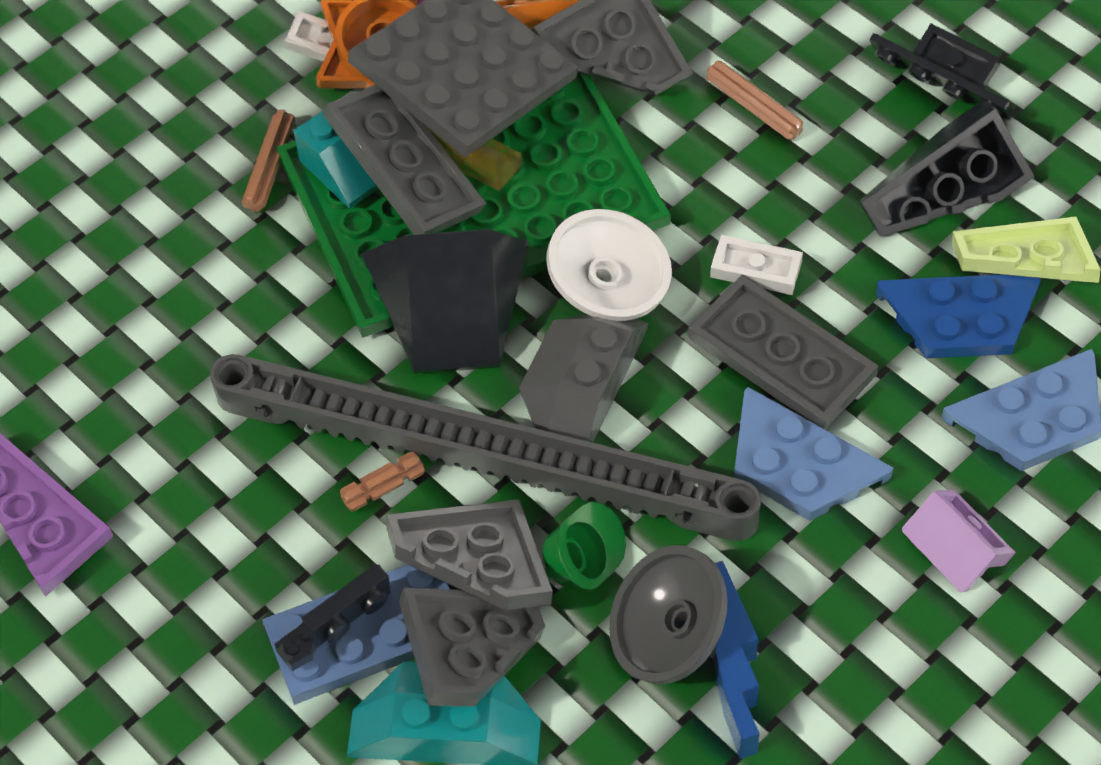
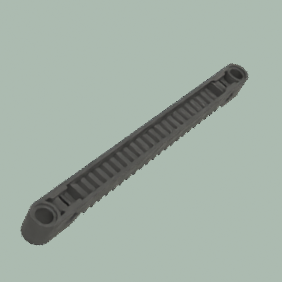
M230 354L223 356L215 361L210 370V378L218 404L223 410L232 414L272 424H282L287 420H291L301 429H304L307 424L317 433H320L322 429H326L333 437H337L338 433L344 434L349 441H353L355 437H358L368 446L371 441H374L384 450L389 445L393 446L396 452L400 454L404 450L414 452L418 457L421 454H425L431 462L441 458L447 466H452L456 462L467 471L471 466L476 467L482 475H485L488 471H492L498 479L508 475L514 483H519L523 479L533 488H536L538 484H543L549 492H553L555 488L561 489L565 496H570L575 492L585 501L589 497H594L598 503L602 504L610 501L616 509L621 510L626 505L636 514L641 510H646L651 518H656L659 514L665 515L679 527L731 541L746 540L754 535L758 529L761 496L753 484L741 479L242 355ZM741 508L746 512L734 513L729 511V509Z

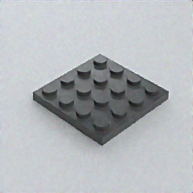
M425 0L349 50L348 62L465 158L573 81L578 72L577 65L493 0Z

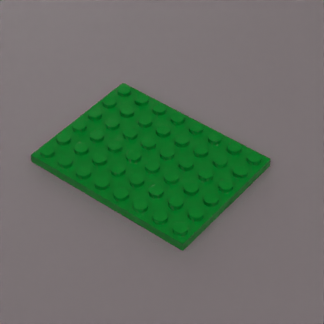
M577 73L573 81L466 158L428 128L486 203L479 214L438 233L490 229L529 241L521 279L548 270L546 260L547 249L552 235L563 221L579 212L593 209L618 211L641 221L652 231L668 226L671 223L670 212L590 76ZM296 140L277 146L282 166L362 338L393 327L391 318L378 295L377 287L368 268L364 264L361 253L401 236L414 234L380 189L349 209L300 162Z

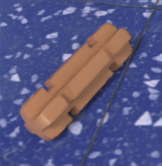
M409 452L397 458V464L393 465L390 462L360 478V484L357 485L354 481L340 490V495L345 506L350 511H356L367 505L366 500L371 498L372 501H375L403 486V480L408 478L410 482L424 473V467L420 458L414 452Z

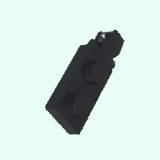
M374 564L303 616L302 624L274 644L277 653L286 665L294 671L313 660L316 648L326 641L332 643L340 639L349 630L350 623L362 614L370 615L379 610L386 603L388 595L391 594L387 573L379 564Z

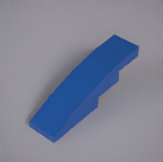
M722 560L715 564L719 568L726 586L727 613L721 636L712 651L713 664L723 714L739 759L758 753L760 733L749 711V708L757 706L759 684L749 662L757 658L758 637Z

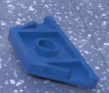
M1002 274L877 281L876 293L881 301L886 299L896 312V321L905 332L912 335L914 344L925 358L1012 354L1034 296L1039 289L1041 278Z

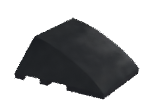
M490 229L401 236L361 253L364 264L373 278L378 295L386 307L393 323V328L414 374L500 367L529 241Z

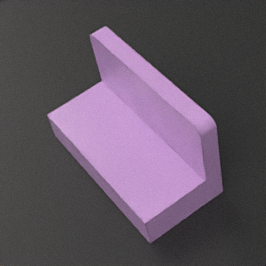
M934 490L902 528L903 533L959 592H967L989 567L1005 566L1016 553L955 490Z

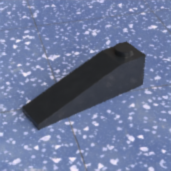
M975 105L943 127L864 196L859 203L878 235L882 237L925 224L929 220L941 216L958 214L977 205L991 204L1003 200L1035 176L996 108Z

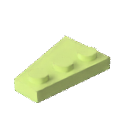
M1077 217L953 231L952 246L962 271L1099 283L1101 269Z

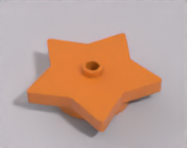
M321 0V10L333 42L316 76L318 88L366 89L376 85L348 62L349 50L418 5L417 0Z

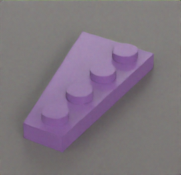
M0 433V523L46 597L113 537V534L104 522Z

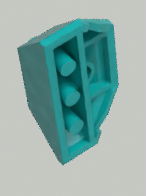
M403 661L353 709L347 755L348 758L475 765H538L541 719L505 676L475 706H428L416 662Z

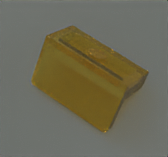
M430 129L431 133L462 172L498 191L501 190L522 165L521 153L494 139L489 140L465 158Z

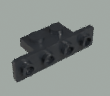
M932 23L928 26L913 52L876 33H873L869 41L876 51L875 57L885 64L894 67L896 63H899L909 68L908 73L912 77L925 84H929L930 80L944 86L942 91L957 101L963 102L964 98H967L980 106L996 108L999 115L1008 120H1011L1015 114L1009 101L985 90L1001 64L999 57Z

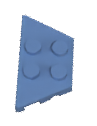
M1092 349L947 406L943 409L942 418L948 425L953 426L956 422L976 435L975 442L987 450L999 453L1003 460L1020 471L1097 441L1101 434V416L1095 354Z
M747 387L744 391L734 478L753 484L760 493L809 521L827 513L836 504H845L857 498L860 490L878 481L883 485L891 479L893 467L755 390Z

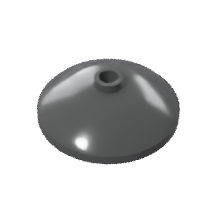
M673 545L653 551L630 570L615 596L609 626L610 641L614 655L627 673L650 684H669L687 677L704 663L721 636L727 613L726 586L717 565L707 555L696 549L682 545Z

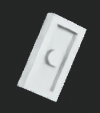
M721 235L711 265L710 277L735 282L741 275H744L763 289L793 295L802 263L803 252Z

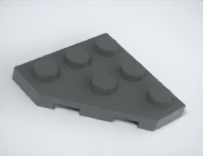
M580 0L531 29L577 65V73L652 95L660 94L693 74L651 0Z
M519 500L387 514L386 529L395 559L504 610L551 605L553 591Z
M403 588L399 598L400 608L428 706H475L536 644L545 628L539 606L504 610L463 590Z

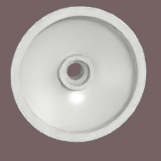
M593 209L570 216L555 230L547 249V268L556 289L571 305L593 317L614 321H627L642 317L660 304L670 286L672 277L671 261L662 241L644 223L618 211Z

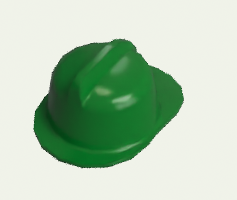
M589 502L580 506L557 529L551 532L543 543V558L546 565L544 569L547 577L553 578L558 584L565 587H580L586 590H593L600 586L619 567L624 559L626 539L619 518L612 509L602 503Z

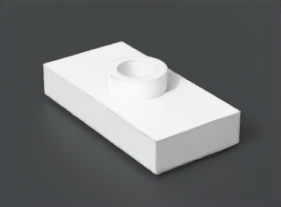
M298 11L286 37L284 48L324 61L333 42L326 21Z

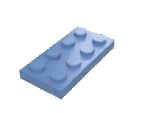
M408 564L386 572L389 576L391 590L386 603L376 612L370 615L364 613L350 623L349 630L340 639L332 643L326 641L314 651L313 660L294 671L279 656L274 644L302 624L303 616L336 592L262 619L294 705L399 665L403 661L407 662L415 659L399 604L403 588L449 589L448 584Z

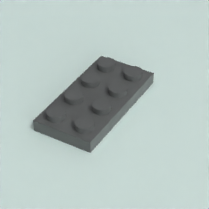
M377 85L326 105L322 113L414 235L438 233L479 214L486 205L485 201L428 127Z
M741 275L688 328V338L793 411L825 430L877 376L878 372L877 364L744 275Z

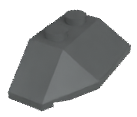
M588 314L553 320L519 387L535 428L594 443L648 329V322L638 319L614 321L593 317Z

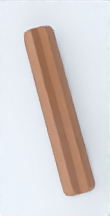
M718 60L708 68V81L786 139L794 140L801 134L804 123L800 118L724 62Z
M282 109L278 110L271 119L242 199L243 206L255 213L260 212L266 206L281 164L276 147L288 143L296 122L293 114L287 113Z

